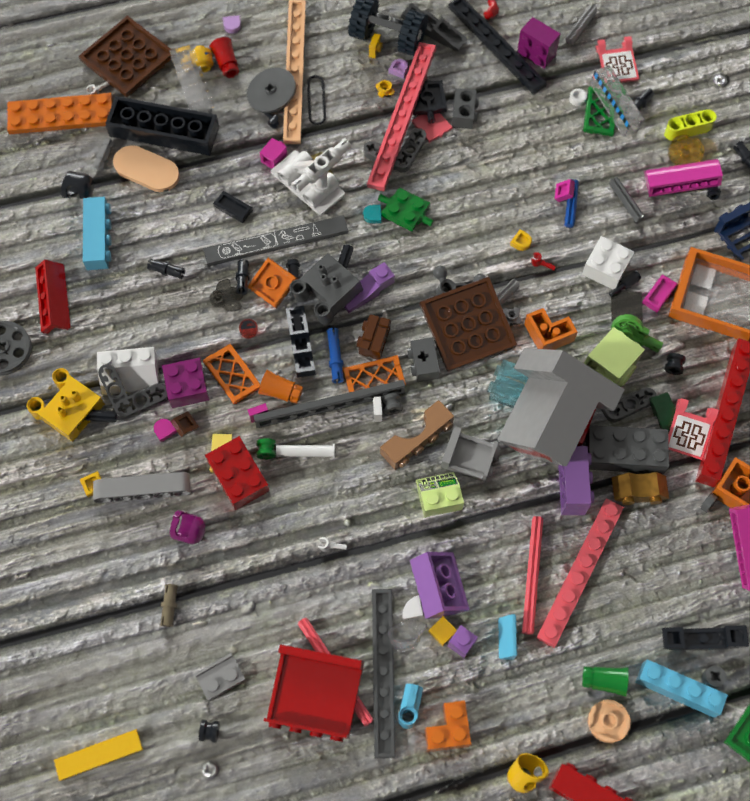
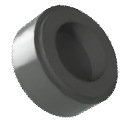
M710 493L701 505V509L708 513L718 500V496Z

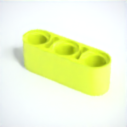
M707 109L671 118L666 126L664 136L668 140L675 141L707 133L714 125L717 117L716 113Z

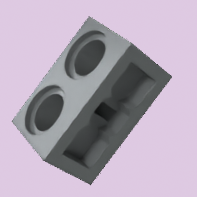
M455 89L453 128L472 129L473 122H477L478 112H474V110L478 108L479 97H476V90Z

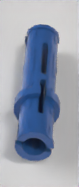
M329 328L327 335L332 382L336 384L338 379V383L344 382L342 369L344 362L341 360L339 330L334 328L333 332V328Z

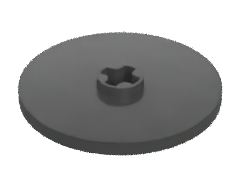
M278 67L266 69L257 74L250 82L247 89V100L251 107L258 112L273 113L288 105L294 97L296 81L293 75L286 69Z

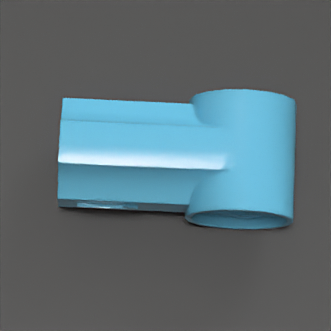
M405 685L398 715L399 725L404 729L413 728L417 722L423 687L419 685ZM410 713L414 719L411 722H406L402 719V715Z

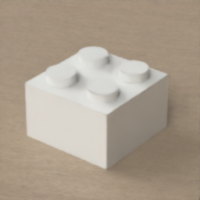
M601 236L584 266L582 275L611 289H615L629 266L634 251Z

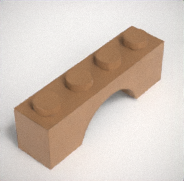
M440 400L436 401L424 411L426 426L420 435L409 439L394 435L380 447V454L395 470L399 467L403 468L408 464L409 459L413 455L417 456L424 450V446L428 443H434L441 432H447L452 428L454 415Z

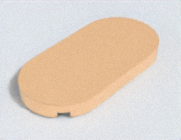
M125 146L114 155L113 165L116 172L121 177L148 189L164 192V190L173 189L179 182V170L174 162L141 147Z

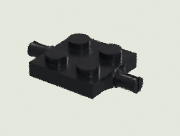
M426 76L412 115H427L428 123L431 124V120L432 123L435 122V113L447 112V104L442 80L432 81L428 80Z

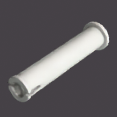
M335 443L333 445H276V457H333L335 459Z

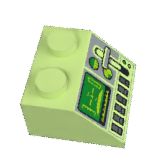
M454 472L416 480L424 518L463 510L462 492Z

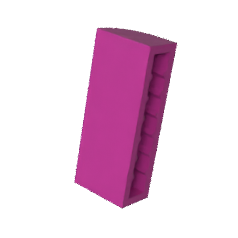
M718 159L644 171L649 197L721 186L723 178Z
M749 504L729 508L742 588L750 591Z

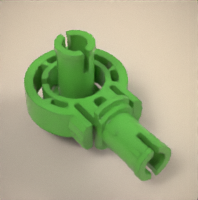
M620 315L612 322L611 329L615 327L640 346L644 345L656 353L663 346L662 341L648 335L649 329L644 327L642 321L634 315Z

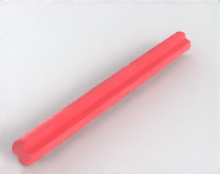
M539 516L533 517L531 526L522 633L526 635L534 633L543 518Z
M307 618L300 620L298 626L313 649L317 652L330 654ZM358 696L355 713L366 727L373 722V718Z

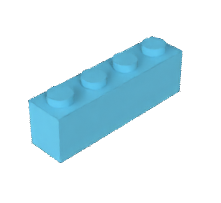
M105 197L83 198V263L86 270L109 269V262H111V252L109 251V246H111V236L109 235V230H111V220L109 219L111 205L107 203Z
M648 659L642 663L635 683L713 718L721 715L727 698V694Z

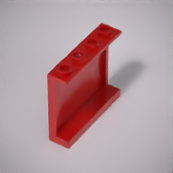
M280 644L278 653L281 655L268 715L263 721L269 722L268 727L281 729L282 725L289 726V731L302 733L303 729L310 731V735L322 738L323 734L331 735L330 740L343 742V738L349 739L364 662L362 660Z

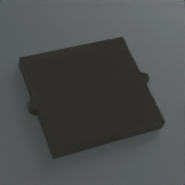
M625 290L611 297V321H614L620 315L630 314L638 317L643 322L642 292H628V290Z

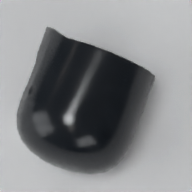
M68 171L61 185L62 198H71L74 194H79L80 199L89 198L94 191L93 178L88 174ZM71 185V188H70L69 192L67 193V188H68V186Z

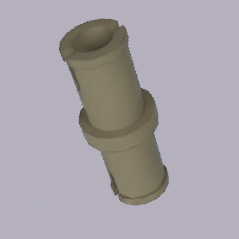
M165 584L164 600L161 602L162 616L160 626L173 627L174 612L178 605L176 604L178 585Z

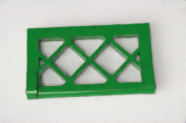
M588 87L583 132L613 136L616 110L605 98L606 94L602 88ZM608 90L617 104L619 91ZM592 94L598 95L599 98L593 101ZM603 100L607 106L601 109L596 103ZM592 105L597 110L594 114L590 113ZM610 108V117H608L603 111ZM598 114L605 118L601 123L594 118ZM591 119L596 126H589V120ZM608 122L609 129L603 128L602 125Z

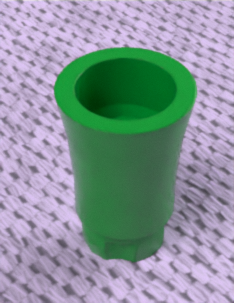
M584 666L582 687L626 697L629 668Z

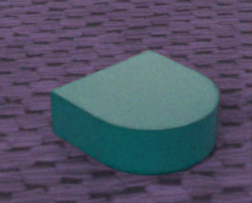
M369 205L364 208L363 218L367 223H381V205Z

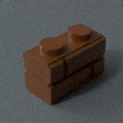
M369 315L368 321L364 320L362 325L364 333L362 337H358L356 344L360 355L377 360L381 359L391 329L390 319Z

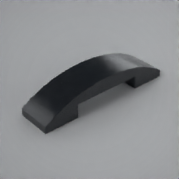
M747 625L725 626L724 628H662L663 647L666 650H722L749 647Z

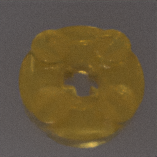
M679 135L672 140L668 148V156L675 165L701 162L705 149L702 142L696 137L693 139L689 135ZM683 149L690 151L689 154L683 153Z

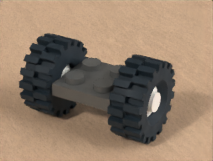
M379 0L355 1L353 11L350 14L351 18H349V36L367 41L373 32L375 24L400 32L397 43L398 52L414 57L419 42L423 43V38L426 34L427 14L410 9L405 16V20L391 18L390 20L388 15L378 13Z

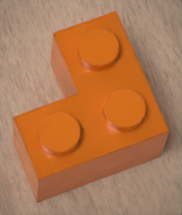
M544 308L526 315L524 325L537 349L555 350L575 341L578 331L569 316L552 323Z
M465 701L444 703L445 725L425 728L427 752L471 746Z

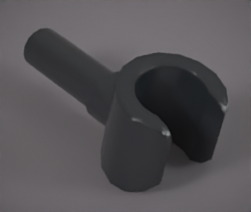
M264 113L270 119L268 125L276 129L280 124L278 116Z

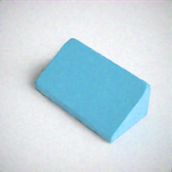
M515 614L498 619L499 659L514 660L517 656Z

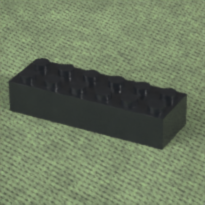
M115 96L105 124L109 137L208 156L211 155L219 130L216 114Z

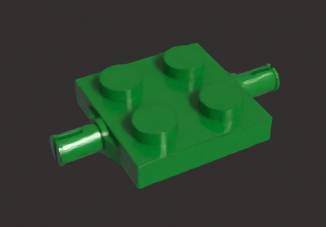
M400 187L390 198L383 194L378 196L377 200L386 204V207L381 212V216L411 232L421 222L430 227L433 225L434 220L425 216L430 207V202Z

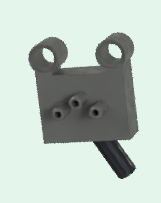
M349 244L343 246L338 261L327 253L301 278L294 280L290 284V291L297 302L307 301L310 297V291L322 301L315 305L314 312L318 321L324 325L330 324L334 320V316L363 290L360 281L347 270L354 250L353 246Z

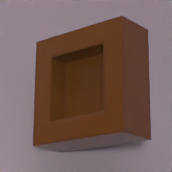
M189 411L173 418L171 421L181 438L197 430L199 427Z

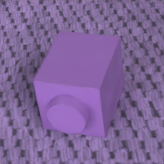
M460 625L450 639L448 647L465 659L478 637Z

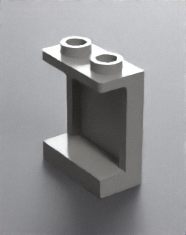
M454 426L442 459L441 468L486 482L487 476H492L495 467L491 465L493 459L497 460L500 448H497L498 441L490 443L461 433V428Z

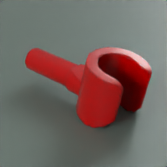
M533 253V257L538 259L534 260L531 258V263L534 267L542 265L555 270L556 266L542 260L540 253Z

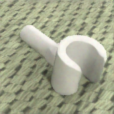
M105 82L97 87L90 84L86 89L90 94H99L101 89L110 84Z
M325 537L319 538L320 542H327L324 547L318 546L321 551L325 552L330 548L344 550L347 548V545L329 542Z

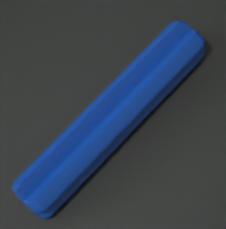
M572 179L575 182L573 198L567 199L564 225L567 228H573L575 224L579 181Z

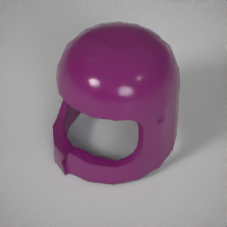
M177 510L171 522L170 537L187 544H197L205 534V521L199 516ZM180 516H182L180 528H179L178 532H176L178 523H179V521H180L179 518H180Z

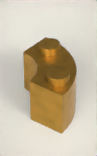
M658 472L648 474L625 473L612 477L614 500L622 502L623 505L650 502V504L655 505L662 503V500L669 499L666 476Z

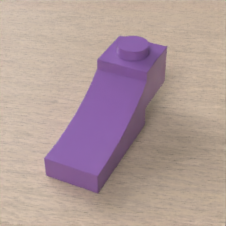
M385 262L370 270L360 281L363 290L344 308L348 313H351L379 296L381 290L395 283V275Z

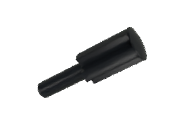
M634 270L620 281L621 284L609 292V295L613 297L624 288L627 290L641 280L639 272Z

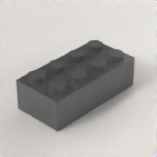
M589 426L586 434V446L588 447V453H591L589 470L634 473L658 472L664 474L669 468L668 430Z

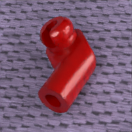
M488 0L489 8L484 12L486 20L494 18L499 13L496 0Z

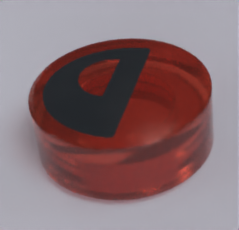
M252 319L243 320L239 325L241 336L247 339L255 337L258 333L257 323Z

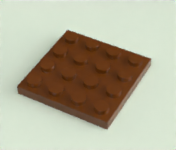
M127 15L78 57L82 63L127 98L174 58L175 52Z
M489 277L420 301L419 303L447 372L517 346Z

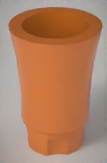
M267 369L262 378L258 394L298 404L303 386L295 384V382L276 375Z

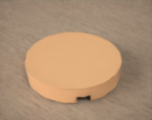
M606 699L598 702L591 708L588 714L590 732L596 739L604 743L619 742L627 736L630 730V716L626 708L615 700Z

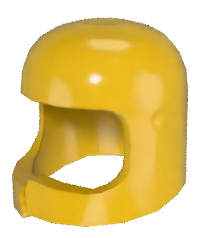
M522 753L509 768L507 779L515 791L529 793L536 787L537 782H541L548 777L549 770L545 762L539 757L529 753ZM536 767L542 769V776L535 777L534 770ZM521 768L528 769L531 775L522 771Z

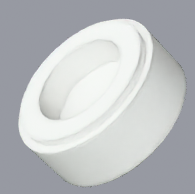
M583 89L572 90L569 97L570 103L574 106L584 105L587 93Z

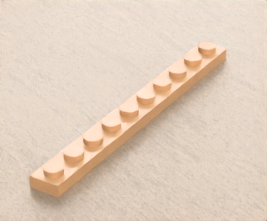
M289 0L286 70L293 75L296 81V92L289 104L284 107V144H301L306 0Z

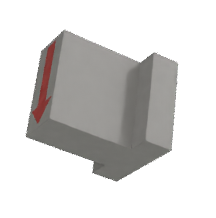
M524 348L514 369L528 377V380L497 440L528 458L567 467L595 408L614 411L625 389L563 350Z

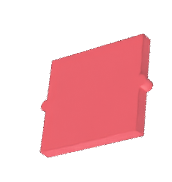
M441 113L434 114L435 122L432 123L431 120V124L428 123L427 115H420L412 120L416 128L423 129L426 132V140L429 143L438 137H442L443 134L452 129V126Z

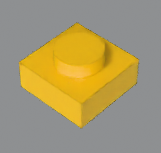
M374 33L369 44V57L374 59L377 53L381 52L383 46L380 34Z

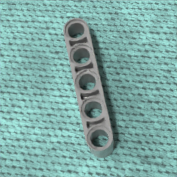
M187 472L107 478L93 481V502L95 503L187 496L191 493L190 474Z

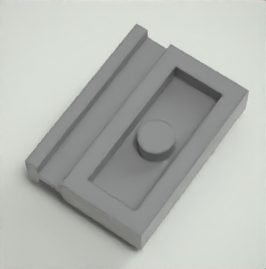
M232 653L194 673L208 701L246 681Z

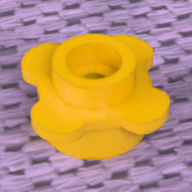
M382 80L376 84L379 97L383 98L384 96H392L394 94L392 82Z

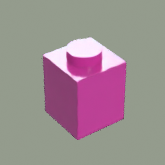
M272 138L259 152L261 163L273 169L287 157L286 145Z

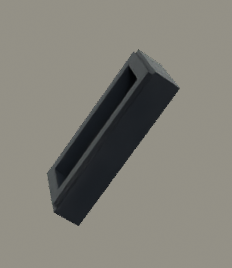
M225 191L213 203L215 208L241 223H244L253 211V207Z

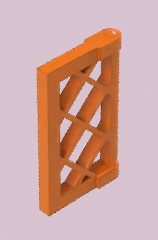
M231 344L203 360V363L234 405L257 391L260 387L258 380ZM230 352L234 360L224 359V355ZM220 361L218 370L212 366V362ZM222 362L233 363L231 372L221 370ZM235 364L241 367L244 374L234 373ZM220 374L230 375L228 384H225ZM232 377H243L242 386L231 385ZM246 378H249L253 384L252 386L244 387ZM230 388L240 389V393L234 396Z
M398 355L343 368L349 392L354 391L356 383L365 389L370 388L369 386L374 379L387 384L392 374L397 376L398 380H404L405 383ZM393 362L394 368L391 370L383 364ZM379 366L374 374L365 370V368ZM381 368L390 372L386 381L376 376ZM360 370L356 379L350 376V372ZM363 372L372 377L368 385L358 381Z

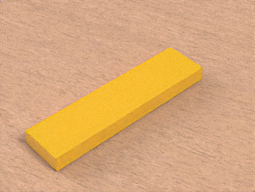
M135 729L54 759L59 781L143 751L138 730Z

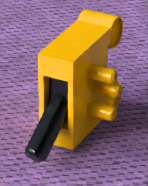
M64 368L56 369L52 374V379L60 391L47 405L39 397H33L27 402V409L35 419L44 421L72 442L90 421L115 423L118 418L115 411L101 410L105 405L102 398L71 377L70 373ZM67 377L63 382H59L62 378ZM41 406L39 410L34 411L36 407Z

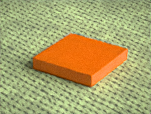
M268 257L249 283L248 288L277 309L290 291V284L298 278Z

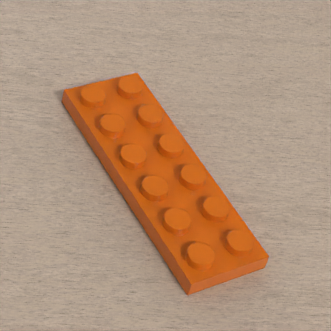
M101 93L8 102L7 131L11 135L105 126L113 104L112 94Z

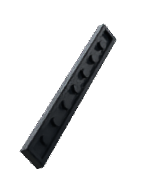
M454 0L448 4V8L533 95L547 86V82L466 0Z

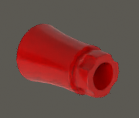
M219 37L213 40L209 48L224 77H235L239 74V68L231 38Z

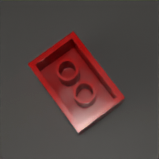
M240 436L205 455L209 466L235 511L270 491L268 483Z

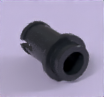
M718 186L707 188V197L710 200H716L720 197L721 190Z
M297 259L288 260L286 264L288 272L299 279L300 263Z

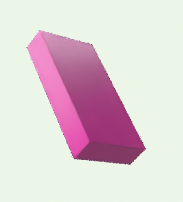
M662 274L644 298L642 304L658 313L678 283Z

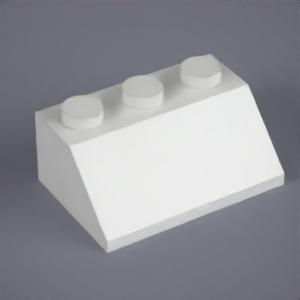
M155 347L97 352V371L99 372V368L103 364L113 365L126 393H135L159 383L158 355ZM103 368L104 372L102 375H106L109 380L105 382L106 385L113 381H118L116 377L112 380L110 375L113 372L112 369ZM99 377L101 394L105 396L107 393ZM112 385L110 387L112 395L120 394V386Z

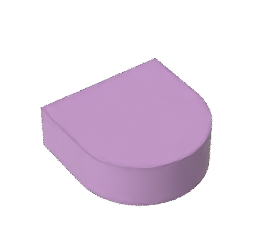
M240 16L223 17L226 32L233 34L240 30Z
M403 59L394 60L389 68V74L404 79L408 72V63Z

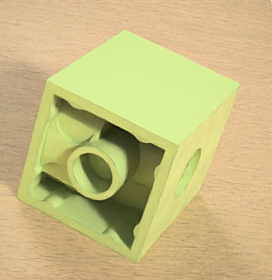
M613 327L587 356L584 364L620 387H623L636 370V364L645 349L637 342L628 338L623 332Z

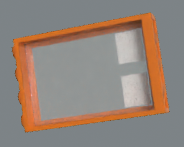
M690 247L668 317L750 342V265Z

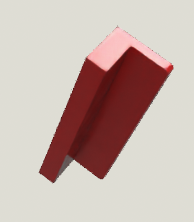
M45 259L35 267L41 333L48 334L55 328L69 330L71 326L64 264Z

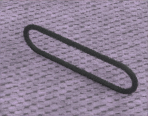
M312 75L307 80L309 121L314 125H321L326 119L324 80L319 75ZM315 77L321 80L323 120L318 123L311 119L309 82Z

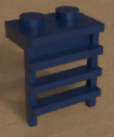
M750 202L744 206L743 204L737 206L730 213L722 214L714 229V232L721 236V241H725L728 250L731 249L734 253L733 256L737 257L740 262L744 260L742 254L750 250V244L739 250L735 246L750 239V232L732 242L729 238L750 227Z

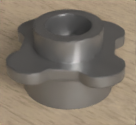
M519 308L503 309L509 326L521 323L522 319L519 317Z

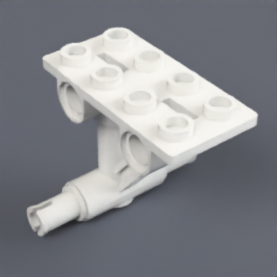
M344 138L334 148H328L320 156L316 157L315 160L306 151L299 153L294 150L271 169V174L317 214L322 216L345 196V192L339 187L337 178L332 173H328V170L340 161L341 156L351 148V144Z

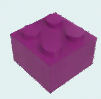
M532 17L520 31L517 52L545 69L557 54L561 33Z
M200 357L162 365L168 400L172 409L209 401Z

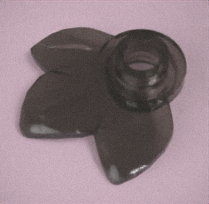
M224 279L217 284L216 290L211 293L209 297L212 306L216 308L222 307L226 311H238L242 308L239 302L244 296L242 295V289L240 294L236 292L237 287H231L230 280Z

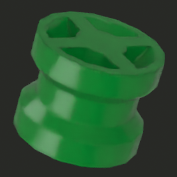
M264 438L257 440V458L267 460L276 457V452L274 451L276 441L274 439Z

